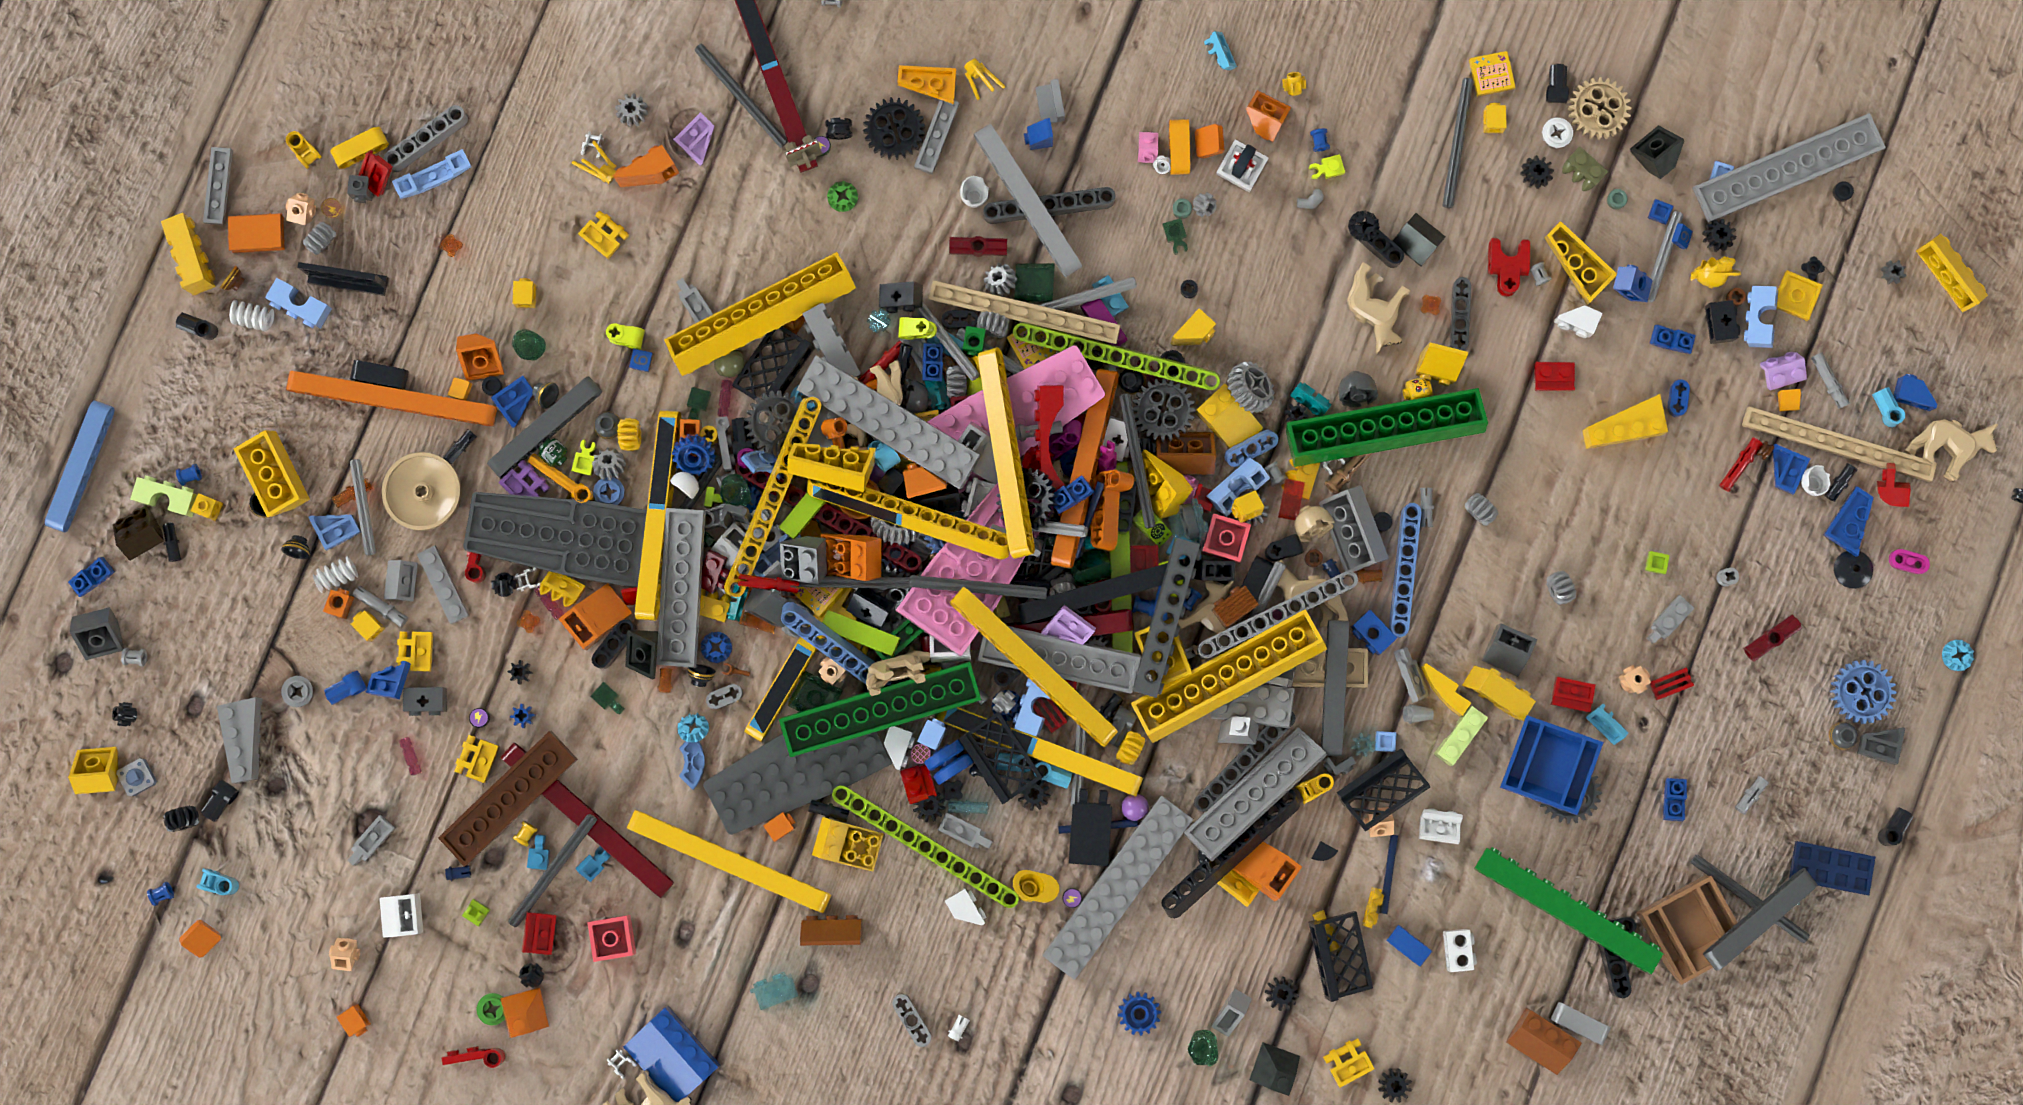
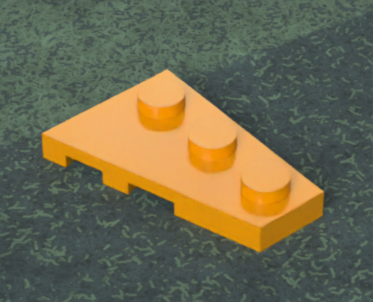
M899 65L898 86L954 104L956 68Z

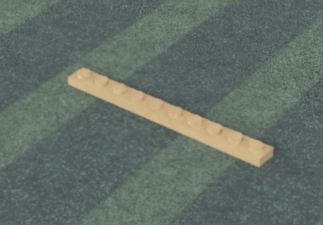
M935 280L932 282L929 295L930 300L980 312L999 313L1009 319L1117 344L1121 327L1120 324Z
M1747 407L1742 426L1883 469H1886L1887 463H1895L1897 473L1927 482L1933 481L1937 466L1936 462L1931 464L1920 457L1753 407Z

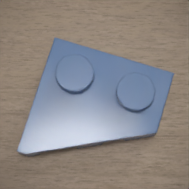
M353 515L308 517L326 551L362 533Z

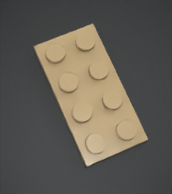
M1348 648L1346 688H1368V648ZM1326 650L1296 666L1292 687H1324Z

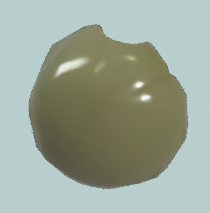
M733 350L728 355L714 360V368L720 376L735 377L741 374L744 368V357L739 351Z

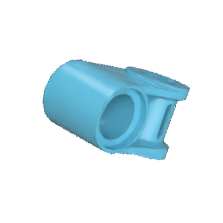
M880 440L871 442L867 447V450L869 448H876L875 464L884 473L901 461L896 451Z
M207 868L202 869L204 873L200 884L196 886L198 889L219 895H232L239 889V883L235 878ZM226 881L230 885L228 891L224 889V884Z

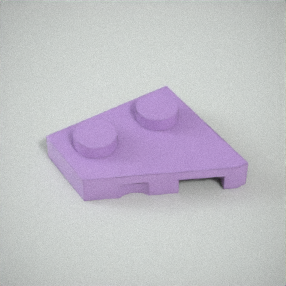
M700 112L673 140L701 166L714 130V125Z
M1064 605L1042 630L1041 634L1056 636L1059 639L1084 645L1096 628Z

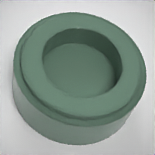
M1615 189L1607 196V204L1612 209H1621L1628 200L1627 194L1621 189Z
M1184 198L1176 200L1172 208L1173 214L1179 219L1187 218L1192 211L1191 203Z

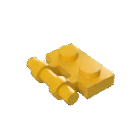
M599 210L595 214V217L599 219L598 223L595 224L590 219L578 235L609 260L621 246L616 241L617 237L620 236L623 240H626L629 234L624 231L625 228L623 226L617 225L612 221V217ZM604 226H608L612 230L610 235L603 230Z
M400 631L399 639H397L399 652L398 657H396V663H398V666L401 665L402 661H407L411 663L410 671L431 672L433 632H412V639H407L408 632ZM407 646H411V657H406Z
M468 735L466 742H463L460 758L456 760L455 764L457 765L454 772L462 774L464 767L468 768L466 777L486 783L500 746L480 739L478 746L473 745L476 737ZM470 751H474L475 754L470 763L467 761V759L470 754Z
M1358 1038L1345 1042L1344 1046L1336 1050L1332 1049L1329 1051V1054L1323 1056L1326 1064L1331 1061L1335 1062L1336 1066L1329 1070L1339 1088L1375 1069L1365 1051L1357 1054L1355 1048L1361 1046ZM1349 1052L1352 1057L1341 1062L1339 1057Z

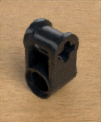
M1297 534L1272 542L1265 549V557L1272 562L1304 553ZM1274 548V550H1278L1279 552L1277 553V555H1275V553L1271 554L1270 551Z

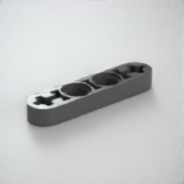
M1465 277L1456 279L1452 286L1450 347L1463 351L1469 344L1471 282ZM1463 282V285L1467 288H1464L1462 296L1456 297V295L1460 294V287H1457V285ZM1459 300L1464 301L1466 309L1458 310L1456 302ZM1458 319L1463 320L1465 328L1457 329L1455 321ZM1465 333V335H1461L1460 339L1464 345L1458 348V345L1454 344V342L1458 340V334Z

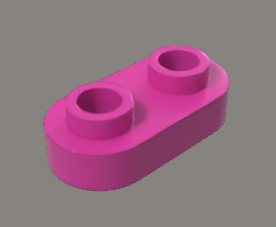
M1897 549L1889 555L1890 565L1898 570L1918 575L1927 572L1930 567L1929 559L1922 554ZM1897 556L1901 558L1900 563L1896 561ZM1916 561L1920 564L1919 568L1915 567Z

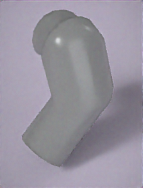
M1315 189L1308 199L1297 198V208H1316L1323 201V192L1320 189Z

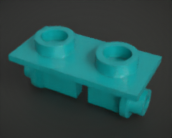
M943 373L942 382L925 381L929 398L932 399V411H944L951 408Z
M1300 382L1290 396L1296 402H1300V404L1307 407L1313 414L1319 417L1324 416L1332 405L1329 403L1330 400L1320 393L1316 397L1312 396L1315 390L1305 382L1304 384Z
M738 583L734 585L733 593L739 590ZM746 587L745 592L740 597L731 596V598L737 599V602L730 601L727 619L744 623L748 612L743 610L754 587Z

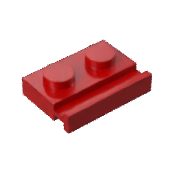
M370 150L365 155L358 176H367L369 178L368 189L377 197H380L384 193L393 166L379 155L375 156L373 151Z
M1575 362L1534 363L1535 391L1575 390Z
M1158 545L1130 546L1131 573L1158 566Z
M1555 677L1553 697L1550 705L1591 713L1596 684Z
M925 764L920 767L916 765L900 771L909 804L928 799V796L931 795L937 796L931 773Z
M526 913L522 945L523 953L552 955L557 915Z

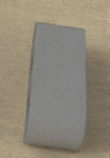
M1558 1002L1550 1019L1602 1046L1611 1027L1561 1002Z

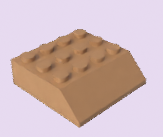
M1709 875L1702 876L1636 912L1651 941L1661 947L1660 952L1664 953L1661 959L1680 985L1713 968L1704 957V951L1737 924L1714 879Z

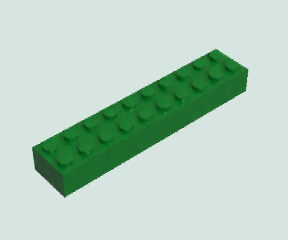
M1479 388L1287 422L1286 436L1293 465L1298 467L1486 433L1488 420Z
M970 661L924 674L925 682L917 684L913 679H907L880 688L881 693L871 696L869 691L779 718L789 756L794 757L980 701L981 697Z

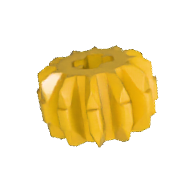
M631 418L621 419L617 430L618 444L621 450H639L642 439L639 421Z
M1127 732L1117 750L1116 759L1124 764L1133 765L1142 751L1145 738L1136 732Z

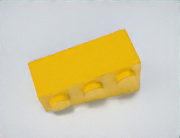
M1473 666L1462 686L1466 689H1473L1479 693V697L1486 698L1495 707L1513 718L1524 721L1536 702L1530 697L1531 693L1521 688L1519 690L1516 688L1515 682L1508 678L1503 679L1500 677L1501 673L1494 668L1489 670Z

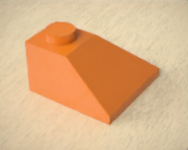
M1258 90L1246 108L1255 133L1260 135L1261 138L1272 142L1275 140L1291 109L1290 106Z
M477 333L457 337L456 352L466 381L504 375V369L494 340Z
M916 462L908 464L907 468L903 471L907 498L946 489L948 485L947 481Z
M540 987L500 998L510 1038L549 1027Z

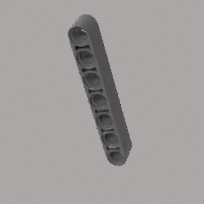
M1102 187L1038 197L1043 205L1046 202H1052L1055 205L1053 209H1047L1050 216L1110 208L1115 203L1116 194L1112 188ZM1104 194H1109L1112 199L1107 202L1101 197ZM1084 197H1090L1092 198L1093 202L1091 204H1085L1082 201V199ZM1067 199H1070L1073 201L1074 204L1070 207H1067L1063 204V202ZM1015 200L988 203L983 210L984 219L989 224L1027 220ZM1013 207L1016 209V213L1010 215L1006 212V209ZM989 210H995L997 212V215L995 217H989L987 215V212Z
M589 376L584 378L488 461L487 465L502 479L509 471L515 469L522 460L527 459L548 438L556 434L599 397L602 390Z
M1328 620L1321 733V748L1326 752L1327 756H1342L1349 621Z
M1293 712L1291 715L1290 727L1295 723L1296 719L1295 714ZM1265 726L1257 734L1256 741H1260L1263 744V750L1256 752L1253 744H1247L1196 796L1194 807L1201 812L1208 811L1289 728L1274 727L1277 730V736L1270 738L1267 735V730L1274 726ZM1242 755L1249 757L1250 762L1247 766L1240 764L1239 759ZM1228 769L1235 771L1236 777L1234 780L1226 778L1225 774ZM1215 783H1219L1222 786V792L1218 795L1212 792V786ZM1201 797H1205L1208 800V806L1204 809L1198 805V800Z
M1805 868L1797 871L1703 953L1704 957L1716 971L1722 969L1811 893L1818 884Z

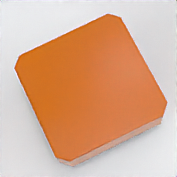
M1212 124L1195 130L1196 156L1204 159L1224 152L1223 127L1221 125Z
M197 920L179 938L181 946L199 958L204 957L221 940L220 933L202 920Z

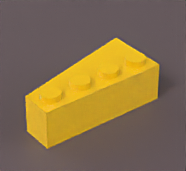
M1561 221L1544 237L1586 304H1589L1617 275L1611 267Z
M1658 394L1582 430L1586 449L1661 436L1667 433L1668 428L1661 395Z

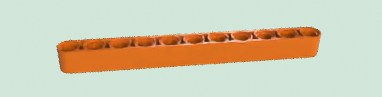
M1097 370L1096 378L1102 386L1105 396L1087 409L1070 483L1083 475L1090 486L1093 487L1098 459L1101 454L1100 447L1104 442L1118 384V371ZM1090 496L1062 512L1060 523L1083 525ZM1057 534L1051 564L1072 568L1080 537Z
M298 371L289 372L286 390L290 392L494 427L497 412L496 406Z

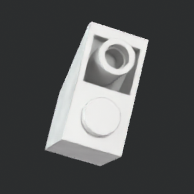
M1584 305L1559 315L1555 318L1554 323L1558 324V327L1563 330L1570 329L1575 331L1577 336L1587 338L1594 334L1602 313Z
M893 726L888 730L884 745L895 768L901 770V767H906L909 758L906 756L908 748L912 749L915 738L912 737V732Z
M965 888L945 900L954 918L978 925L985 924L984 919L987 917L982 908L977 909L974 904L976 898L971 890L967 891Z

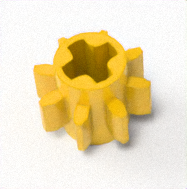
M1290 72L1287 74V79H1282L1284 91H1288L1289 95H1300L1302 89L1307 88L1305 76H1301L1299 72Z

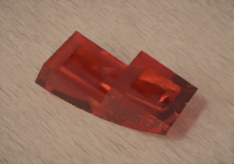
M1285 479L1278 518L1296 520L1300 510L1305 482Z

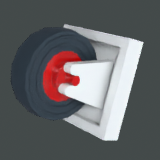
M1234 140L1216 175L1250 193L1268 161V157L1257 152L1255 147L1249 144L1244 145Z

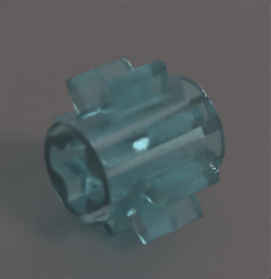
M881 308L878 312L873 310L867 319V322L870 324L869 329L876 333L879 330L884 332L891 319L887 318L888 312Z
M1359 733V739L1352 738L1355 744L1350 748L1357 750L1356 756L1363 753V756L1367 757L1368 751L1374 752L1371 747L1376 742L1370 741V734L1365 738L1362 733ZM1366 741L1367 749L1361 750L1359 742Z

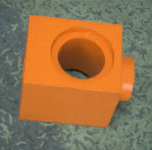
M338 588L337 591L331 589L323 612L347 619L354 597L349 595L350 591ZM341 597L343 604L337 608L336 600Z
M782 812L763 826L772 840L776 842L794 830L793 824L796 822L790 813L786 815Z
M358 1004L336 1017L349 1037L354 1035L357 1037L368 1031L366 1027L371 1024Z

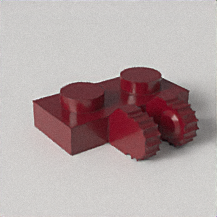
M713 550L707 551L702 566V589L712 594L717 591L718 587L724 589L726 581L721 579V576L727 579L730 570L724 568L727 557Z

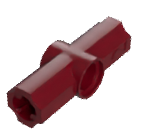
M981 236L973 238L949 237V255H974L975 257L1007 256L1008 239L983 238ZM981 243L984 247L981 250H975L973 245Z
M1790 615L1743 648L1745 654L1752 662H1755L1801 630V623L1794 615ZM1771 633L1776 636L1775 643H1772L1769 639Z

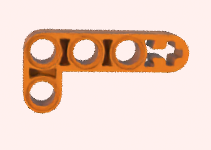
M1119 470L1099 472L1094 478L1093 490H1095L1097 481L1105 484L1092 519L1091 544L1094 548L1112 551L1117 545L1120 492L1130 490L1134 484V477L1131 473Z

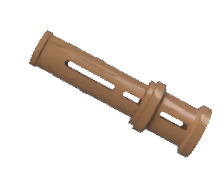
M1372 453L1353 456L1342 469L1339 468L1335 471L1336 474L1324 483L1325 486L1333 494H1338L1341 487L1345 483L1350 482L1351 475Z

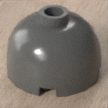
M1353 371L1345 376L1338 387L1339 400L1342 402V405L1347 407H1360V403L1366 401L1367 404H1370L1378 397L1374 379L1370 375L1359 371Z
M907 379L908 385L904 384L902 387L903 400L901 407L913 414L925 412L926 409L929 410L932 399L929 398L927 387L918 381Z

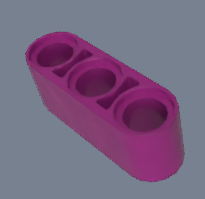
M1101 299L1080 305L1086 317L1117 324ZM1120 328L1117 344L1105 341L1103 342L1115 346H1121L1122 344L1127 342L1128 339L1122 331V329Z
M1071 420L1062 427V433H1055L1049 436V452L1054 454L1052 461L1079 443L1083 429L1079 421Z

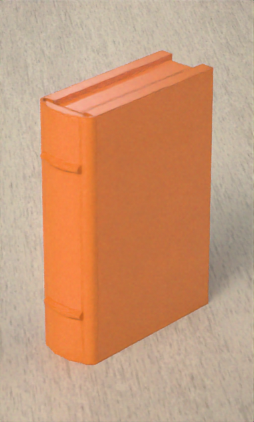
M269 213L228 216L229 251H232V253L285 250L283 214Z

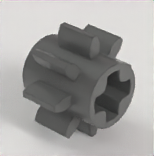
M1890 260L1886 263L1887 267L1884 266L1880 269L1883 271L1881 279L1887 280L1888 285L1893 281L1895 284L1901 282L1900 278L1907 276L1904 274L1906 266H1902L1899 260L1894 264Z

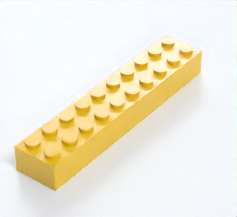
M838 252L681 330L664 339L679 372L684 376L704 365L710 364L721 356L728 355L739 347H744L747 343L761 338L773 330L779 329L790 321L797 320L803 315L802 313L821 303H830L834 299L850 293L856 286Z
M1305 609L1193 669V674L1165 684L1161 695L1158 694L1157 698L1145 695L1132 702L1131 705L1147 736L1154 743L1327 650V647Z

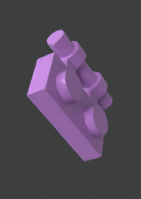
M524 460L518 464L522 469L519 474L512 469L499 481V484L510 495L540 497L536 493L539 488L544 493L550 489L546 484V480L540 477L534 471V467L531 464L528 465ZM526 476L533 480L534 483L531 486L523 480Z

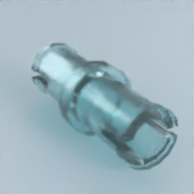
M971 800L948 801V813H966V815H970V813L988 814V802H971Z

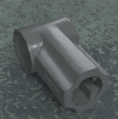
M1120 706L1112 720V725L1117 729L1118 733L1109 742L1117 748L1119 747L1125 734L1134 724L1137 714Z

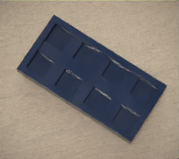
M1795 841L1789 878L1797 871L1805 868L1818 886L1869 896L1876 857Z

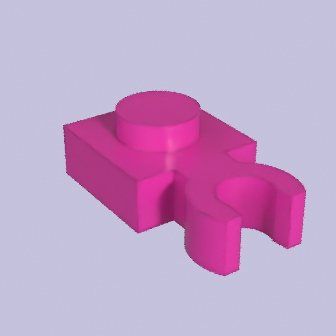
M1109 440L1106 447L1103 445L1100 447L1102 456L1098 459V473L1115 470L1117 452L1114 451L1115 443Z

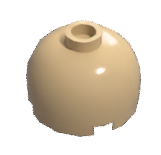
M1308 505L1303 507L1296 517L1295 530L1300 541L1310 542L1312 541L1310 537L1318 534V538L1332 530L1334 527L1332 523H1335L1331 514L1323 507H1311Z

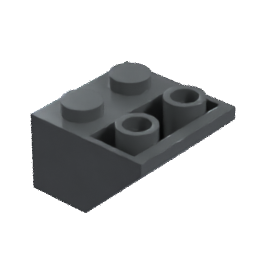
M804 536L780 542L781 578L819 584L827 575L826 539Z
M752 588L743 610L773 626L783 628L785 626L781 621L783 605L787 602L797 603V601L789 597L783 598L781 596L782 593L775 589ZM792 612L786 613L788 616L795 615Z
M1498 624L1482 661L1518 677L1528 662L1538 639L1504 624Z

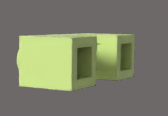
M146 475L144 479L137 477L130 500L155 507L159 497L167 495L170 500L167 510L193 517L194 512H191V508L197 497V494L193 493L194 489L184 486L181 489L174 488L175 484L163 481V484L156 482V478Z
M1469 706L1464 715L1456 722L1457 725L1454 730L1443 740L1434 755L1449 766H1453L1488 717L1473 706Z

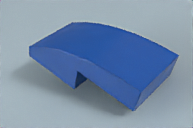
M1654 325L1650 344L1672 351L1691 354L1696 335L1682 330H1672L1661 325Z
M923 344V381L942 382L943 344Z
M1081 475L1068 486H1062L1053 493L1058 495L1057 498L1053 499V502L1057 503V506L1054 507L1060 514L1094 493V490L1085 477Z
M99 557L87 569L79 571L68 583L77 595L82 597L104 582L115 571L104 557Z
M1666 778L1663 820L1682 822L1685 820L1687 779Z
M1400 925L1396 927L1386 940L1420 967L1433 952Z

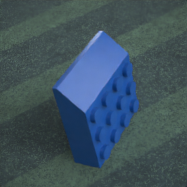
M1527 715L1500 788L1578 815L1604 742Z

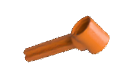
M839 417L824 420L821 424L822 433L828 439H832L833 445L845 449L842 437L847 431L845 419Z

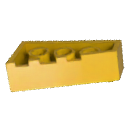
M182 212L162 220L161 224L166 240L170 246H173L170 251L171 256L179 265L175 269L183 280L180 281L181 288L192 295H197L216 287L214 284V280H216L215 275L207 266V263H209L208 257L205 252H202L200 247L202 245L201 239L194 232L195 223L193 219Z
M794 443L788 455L787 473L864 492L875 465L876 448L859 450V447L851 446V449H842L835 445L825 448L820 447L818 444Z

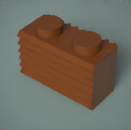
M1238 585L1229 592L1230 597L1227 599L1222 597L1213 603L1215 607L1212 609V612L1225 629L1259 605L1246 586L1240 588Z

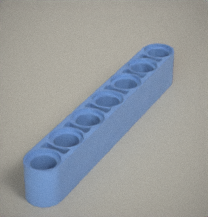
M95 400L90 404L45 518V526L61 532H67L70 528L115 411L114 407Z
M1415 503L1407 504L1402 509L1400 516L1389 630L1397 638L1405 636L1409 631L1421 521V508ZM1408 508L1415 510V517L1411 518L1407 515ZM1406 527H1410L1413 530L1414 534L1412 537H1408L1405 534L1404 530ZM1404 546L1411 549L1412 553L1410 556L1403 554L1402 549ZM1401 566L1409 568L1408 576L1401 573ZM1400 585L1406 586V595L1399 593L1398 588ZM1398 604H1401L1405 607V613L1403 615L1399 614L1396 611V607ZM1396 624L1403 626L1402 634L1395 632L1394 626Z
M787 602L783 605L781 621L785 626L866 684L868 672H864V670L868 669L873 663H876L796 603ZM792 612L795 615L788 616L786 613ZM803 624H808V625H810V627H807V628H806V627H803L802 625H803ZM823 635L825 638L819 639L817 636ZM833 647H840L841 649L834 650ZM849 658H855L856 660H855V661H849L848 659H849ZM891 681L887 682L885 686L891 685Z

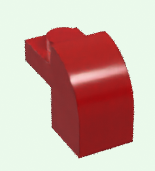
M1887 463L1886 469H1882V481H1877L1878 494L1885 503L1891 506L1909 507L1910 483L1895 482V463Z

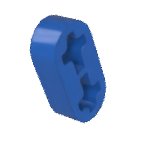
M1683 379L1673 382L1670 387L1668 412L1674 417L1683 415L1688 407L1690 386ZM1679 384H1681V388H1684L1680 396H1678L1679 390L1675 389ZM1679 400V407H1682V410L1676 412V409L1673 408V406L1676 405L1677 401Z

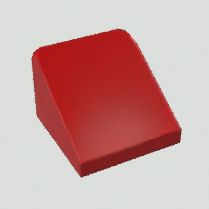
M638 587L621 590L626 605L636 604Z

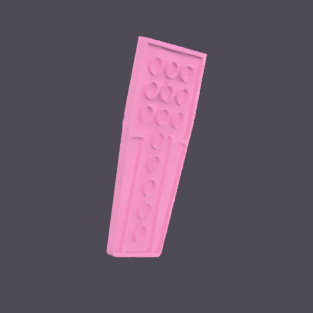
M1076 345L1007 378L1015 426H1018V424H1023L1024 426L1038 424V421L1034 420V410H1037V402L1034 401V390H1037V385H1064V406L1054 422L1061 421L1062 427L1105 396L1102 386ZM983 390L967 397L927 422L957 441L971 421L990 433ZM1035 437L1026 438L1022 442L1017 440L1020 457L1031 446L1035 447L1038 444V441H1035ZM971 472L963 488L958 489L959 493L966 490L968 481L972 482L974 477L981 481L984 478Z
M998 483L966 519L967 521L988 528L995 524L1006 529L1005 521L1000 518L1003 514L997 512L1001 508L1000 505L996 504V502L1001 501V498L997 497V494H1000ZM1027 499V501L1039 503V501L1034 499ZM1035 507L1032 510V515L1035 513ZM1032 531L1033 537L1037 538L1040 532ZM947 542L931 560L921 576L1010 584L1025 556L1014 559L1010 554L1006 559H997ZM912 587L896 611L961 657L979 631L951 606L950 601L959 591ZM973 593L992 612L1003 596Z

